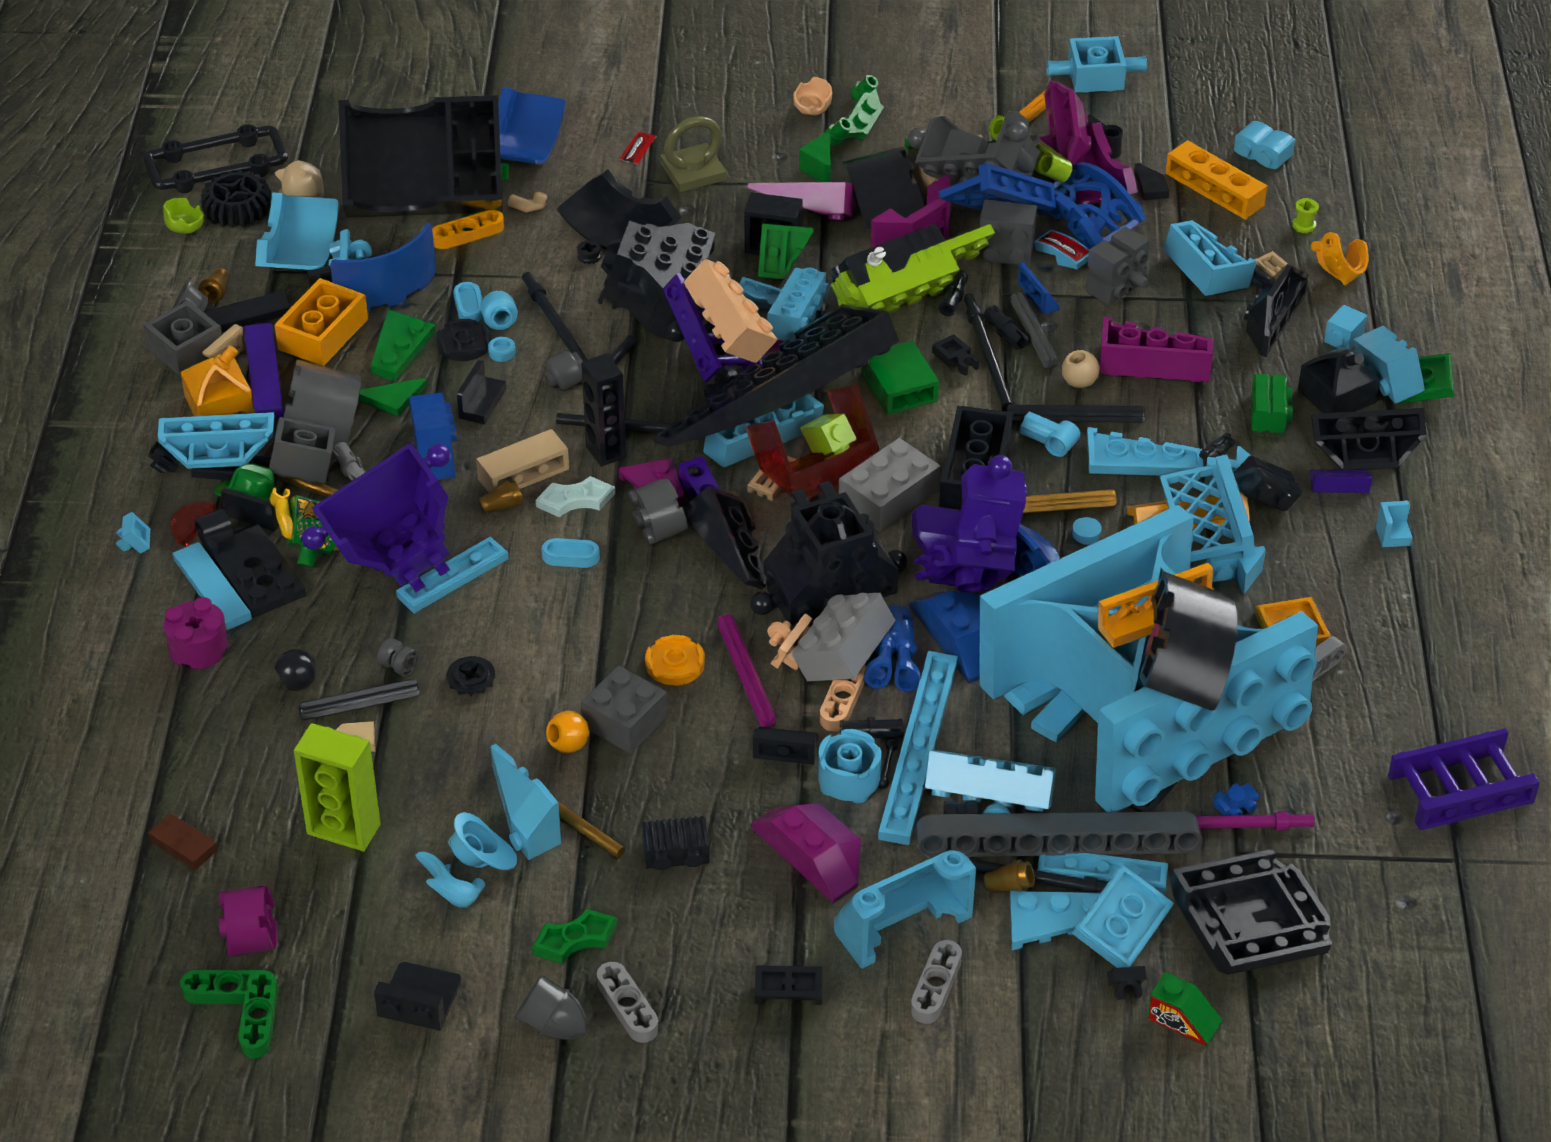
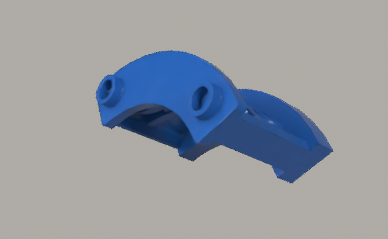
M1085 162L1075 163L1070 177L1065 182H1053L1056 209L1045 211L1037 208L1039 215L1046 214L1056 219L1063 217L1069 222L1067 227L1079 242L1089 250L1103 240L1106 242L1111 241V235L1126 226L1131 229L1146 220L1141 204L1135 201L1113 176L1098 166ZM1076 191H1100L1102 197L1100 209L1091 204L1076 205ZM1119 210L1128 221L1120 227L1111 220L1121 222V214L1117 212ZM1106 226L1111 233L1102 237L1101 233Z

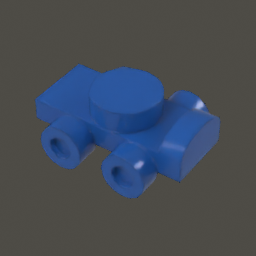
M1235 783L1229 788L1227 794L1219 791L1214 796L1213 806L1223 816L1243 815L1241 810L1243 807L1249 813H1252L1258 807L1255 801L1259 799L1260 795L1248 783L1243 786Z

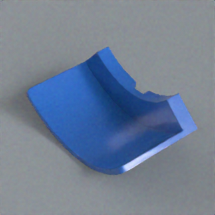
M502 87L498 105L501 159L539 165L545 163L556 143L566 101L562 98L522 93L512 88Z
M426 223L423 230L413 240L399 249L384 255L358 260H332L330 264L332 282L365 294L367 312L371 311L370 307L383 304L391 307L406 301L407 295L415 290L421 291L428 285L436 273L432 224Z

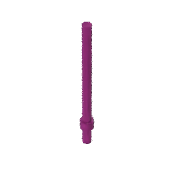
M1288 811L1274 812V815L1195 816L1200 829L1275 828V831L1289 830V827H1314L1313 814L1289 815Z

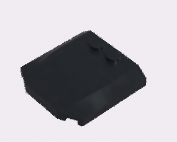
M1271 849L1172 869L1170 883L1174 900L1217 971L1230 975L1326 954L1332 945L1331 939H1329L1331 922L1327 911L1301 871L1292 864L1285 866L1275 859L1276 853Z

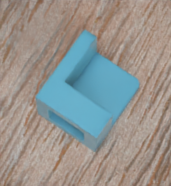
M1408 501L1380 503L1376 530L1382 547L1411 546L1412 535L1407 523L1410 509Z

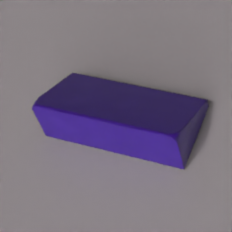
M1309 470L1312 492H1370L1372 478L1367 470Z

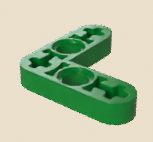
M192 970L182 976L180 980L182 996L189 1003L243 1004L238 1035L240 1050L244 1056L252 1059L260 1058L267 1054L271 1047L278 998L277 980L273 973L266 970ZM228 982L238 984V987L230 992L220 989L223 984ZM212 983H213V985H214V990H210V989H212V987H211V984H212ZM195 984H201L198 985L197 989L192 990L195 987ZM262 984H267L263 991L264 997H259L258 989H260ZM256 1009L267 1011V1014L261 1019L250 1017V1014ZM253 1031H258L259 1035L256 1044H250L253 1042Z

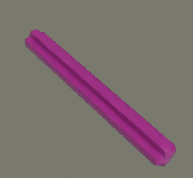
M730 614L721 615L718 618V628L761 727H772L776 723V716L734 618Z

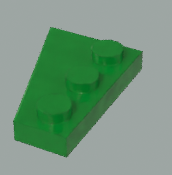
M388 309L371 363V373L396 382L436 333L435 324Z

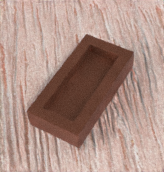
M171 813L148 832L149 841L194 870L199 868L218 851L215 841Z

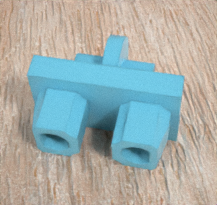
M349 230L340 231V240L329 243V250L333 259L329 260L328 266H330L331 261L334 259L356 260L369 257L372 254L371 245L361 239L352 242Z

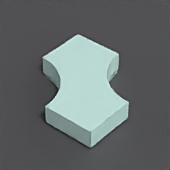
M591 476L580 483L571 485L551 483L536 499V507L557 517H561L568 511L578 508H592L600 511L615 495V486Z

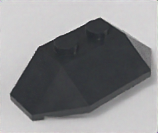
M1289 264L1269 279L1263 289L1258 290L1254 304H1249L1245 312L1244 319L1248 320L1246 332L1261 356L1264 357L1268 356L1306 295L1309 274Z
M1424 408L1311 415L1314 443L1340 470L1399 468L1427 436Z

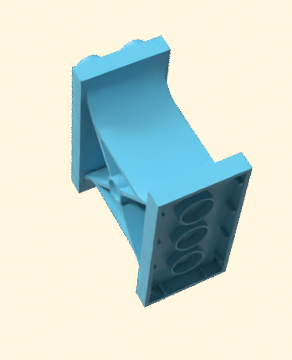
M1176 505L980 595V687L994 700L1025 682L1046 683L1062 689L1098 723L1095 801L1106 812H1118L1132 804L1136 806L1146 805L1159 794L1160 790L1184 778L1188 781L1196 780L1205 774L1212 764L1234 753L1239 756L1248 754L1262 739L1282 729L1293 731L1307 721L1312 712L1310 700L1313 672L1317 665L1315 650L1318 624L1303 611L1266 629H1252L1237 625L1236 645L1230 672L1217 708L1213 711L1144 686L1139 678V673L1146 658L1144 652L1151 635L1113 648L1098 630V607L1100 600L1160 580L1163 571L1174 575L1190 569L1193 517L1180 505ZM1149 596L1141 598L1135 606L1143 604ZM1121 605L1109 609V616L1115 614L1121 608Z

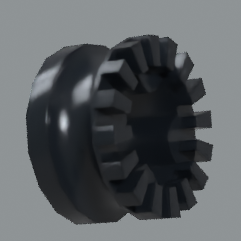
M591 240L578 244V260L584 264H595V262H598L601 259L600 244Z

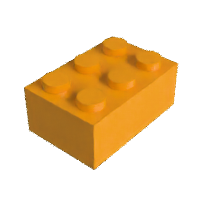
M319 278L274 325L277 349L324 367L368 320L366 295Z

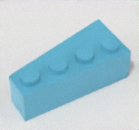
M808 394L768 414L724 431L705 436L703 452L725 468L802 436L803 433L800 427L822 416L824 405Z
M932 749L929 754L925 788L932 789L931 795L950 797V793L962 794L963 800L981 802V798L994 800L993 804L1012 807L1014 803L1025 805L1027 810L1043 812L1044 809H1049L1052 803L1056 768Z

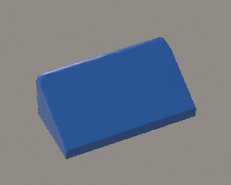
M1020 262L1018 271L1019 286L1043 314L1059 310L1060 306L1025 263Z

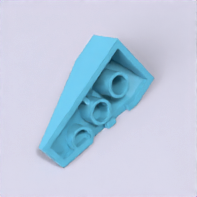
M497 744L490 746L492 768L511 833L509 838L516 851L521 850L525 857L530 860L560 845L561 832L558 801L539 779L536 778L532 781L529 779V773L526 768L521 767L517 769L514 759Z

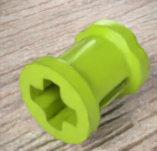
M1309 198L1300 199L1295 204L1297 215L1293 220L1292 227L1297 232L1309 233L1316 228L1314 217L1319 210V204Z

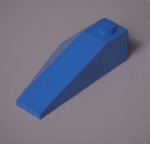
M1020 524L1016 537L1017 548L1014 571L1018 577H1022L1060 559L1050 541L1045 540L1037 531Z

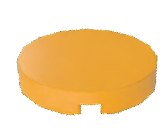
M669 635L661 637L655 641L651 648L649 646L646 650L645 667L647 672L655 681L662 684L674 686L688 684L697 679L704 671V650L698 642L695 644L687 636Z

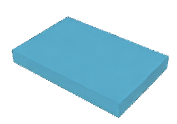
M1122 864L1073 930L1072 934L1116 968L1130 967L1172 908L1174 902Z

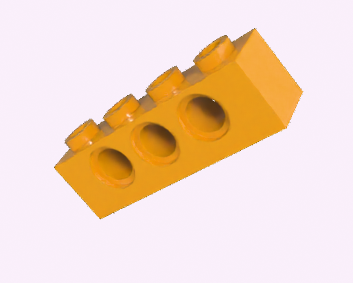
M1187 140L1168 153L1165 174L1239 217L1247 219L1265 206L1268 185Z

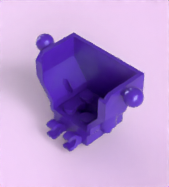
M409 443L312 507L322 526L306 528L301 537L303 545L310 550H317L324 545L326 537L330 535L348 563L374 568L377 572L383 570L385 575L394 576L400 586L409 582L415 593L426 587L418 575L434 566L440 576L450 571L444 561V558L450 555V553L443 544L445 534L442 531L445 528L443 522L445 520L448 495L430 469L433 466L443 467L449 462L451 457L449 449L443 444H434L428 449L427 456L422 458L413 444Z
M1003 455L993 457L988 466L974 464L961 475L963 500L961 510L920 505L911 514L913 537L925 554L914 560V564H921L925 568V571H919L915 574L916 579H929V583L955 586L960 592H976L980 590L988 591L1015 571L1016 537L1026 504L1027 485L1024 480V472L1012 470L1010 459Z

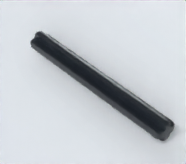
M1009 404L1007 406V412L1013 413V421H1023L1029 411L1053 422L1142 423L1145 420V408L1143 406Z

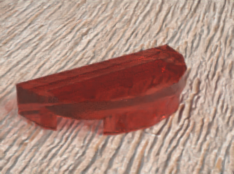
M206 501L193 502L181 507L174 513L171 519V530L177 543L187 547L197 534L194 519L214 512L216 510L215 503Z

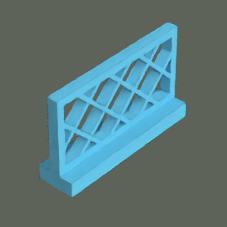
M1227 455L1217 456L1216 464L1160 476V482L1169 509L1178 505L1181 500L1192 504L1187 509V512L1193 517V523L1197 524V527L1192 531V542L1200 543L1204 547L1200 550L1191 551V562L1241 551L1244 558L1255 556L1254 535ZM1211 475L1214 478L1209 485L1198 481L1201 477ZM1180 482L1185 485L1178 491L1170 488L1168 484ZM1192 487L1203 491L1198 498L1187 494ZM1209 494L1220 498L1215 505L1204 501ZM1198 507L1209 511L1204 518L1193 515ZM1215 515L1226 518L1221 526L1210 522ZM1204 528L1215 532L1210 539L1199 535ZM1222 535L1234 540L1233 543L1224 545L1217 541Z

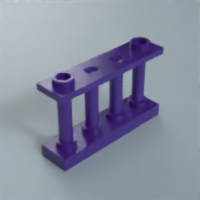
M676 273L663 290L703 381L709 382L725 365L736 364L741 366L743 371L751 365H761V358L757 363L735 355L717 356L712 344L724 343L725 341L722 338L718 339L714 333H707L702 320H706L702 315L705 309H696L692 296L683 283L684 279L681 273Z
M1506 728L1392 755L1388 777L1390 780L1406 777L1420 800L1415 817V823L1420 831L1535 802L1540 782L1534 773L1518 776L1503 753L1509 733ZM1491 756L1505 780L1489 783L1476 760ZM1463 763L1477 787L1461 790L1447 767ZM1434 770L1448 794L1432 797L1419 773Z

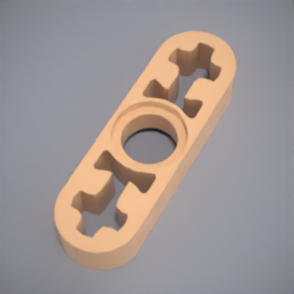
M865 664L851 681H848V679L832 681L820 709V724L825 730L831 732L840 731L842 729L840 727V720L849 721L865 684ZM845 691L850 693L851 696L842 699L838 698L835 694ZM835 708L838 709L839 715H836L834 718H832L835 712Z

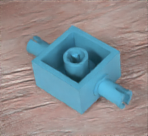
M1119 36L1069 39L1068 60L1047 61L1046 63L1047 77L1069 75L1072 79L1074 91L1082 93L1124 90L1126 72L1147 71L1146 56L1124 57Z

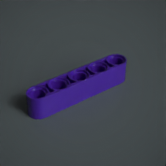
M272 322L245 325L255 413L274 412V420H279V417L283 418L284 412Z

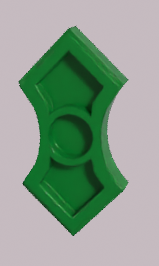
M586 909L580 917L564 924L546 923L532 946V955L563 964L567 957L578 950L591 947L606 949L618 925L617 917Z

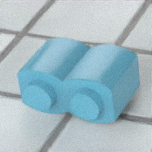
M1252 121L1235 136L1234 151L1247 159L1256 160L1264 167L1277 169L1294 154L1295 139L1283 131L1273 130L1262 122Z

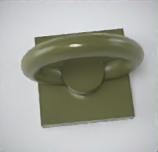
M704 116L687 118L674 126L665 140V154L660 155V163L679 192L727 180V171L715 155L722 141L721 129L711 118ZM697 126L710 130L712 135L710 145L704 143L674 151L677 139L686 130Z

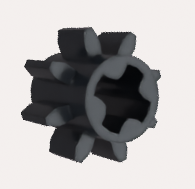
M158 441L154 443L149 451L148 457L154 460L150 467L160 473L166 474L168 470L173 473L182 464Z

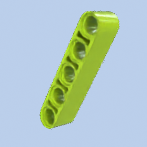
M1000 115L993 118L989 125V134L996 141L1005 118ZM1039 140L1036 148L1040 153L1034 170L1060 183L1068 180L1072 173L1071 162L1042 140Z

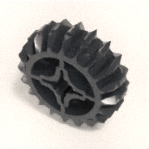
M239 170L236 173L231 171L228 174L220 173L218 178L211 177V182L205 183V188L202 189L201 206L207 219H212L213 224L220 223L222 227L231 225L232 228L235 225L243 227L247 223L253 225L254 220L260 221L262 216L268 215V209L271 207V189H269L266 179L261 178L259 174L252 175L251 171L242 173Z

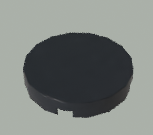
M457 319L445 324L444 329L437 332V348L440 354L454 361L478 359L488 351V344L491 341L490 331L483 323V326L477 324L476 320Z

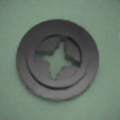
M476 656L463 657L456 660L449 666L446 674L450 689H456L459 695L468 692L471 697L477 691L484 694L486 687H493V680L496 678L493 665L488 660ZM476 673V678L466 681V677H471Z

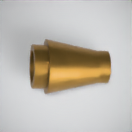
M217 268L199 284V291L208 298V303H215L223 299L229 279L228 272L225 269Z
M507 481L485 496L479 497L485 514L492 511L518 508V504L524 502L516 481L511 483Z
M1017 860L997 870L985 873L984 881L989 892L1027 891L1029 887L1034 886L1035 876L1030 862Z

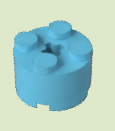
M856 729L841 730V734L831 737L832 734L828 735L821 742L818 751V781L821 792L824 795L839 800L853 801L859 804L864 803L879 786L881 775L880 746L878 748L874 743L875 739L870 734Z

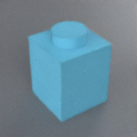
M1343 305L1327 321L1324 342L1336 348L1346 346L1351 350L1354 346L1353 339L1363 335L1365 332L1367 315Z

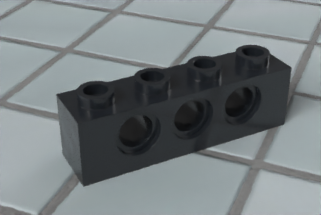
M607 353L581 362L586 448L601 467L626 458L623 373Z

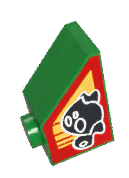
M1164 972L1150 994L1148 1020L1208 1047L1222 1024V1018L1196 985L1168 972Z

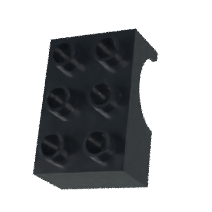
M498 95L434 97L431 102L424 105L394 109L369 108L355 105L349 100H338L342 205L346 217L480 213L487 210L503 212Z

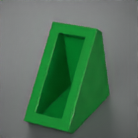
M824 133L799 149V170L819 182H830V133Z

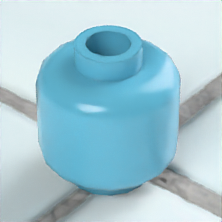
M493 291L488 293L481 302L480 310L482 316L490 328L505 330L515 323L518 310L513 298L508 293Z

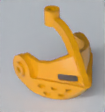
M1328 232L1322 237L1321 241H1313L1311 243V250L1316 252L1321 267L1340 280L1344 286L1360 276L1368 267V247L1363 240L1356 239L1348 245L1346 259L1342 252L1340 238L1336 233Z

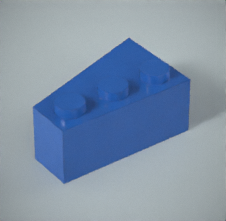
M443 392L410 396L412 424L418 453L422 458H425L428 449L432 445H445L451 454L449 462L443 467L433 466L430 469L437 480L456 478L452 442L457 441L450 402L444 401Z

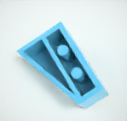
M1193 220L1170 224L1163 251L1205 296L1249 288L1257 261L1251 257L1246 260L1236 254L1237 249L1232 245L1227 248L1217 242L1218 236Z

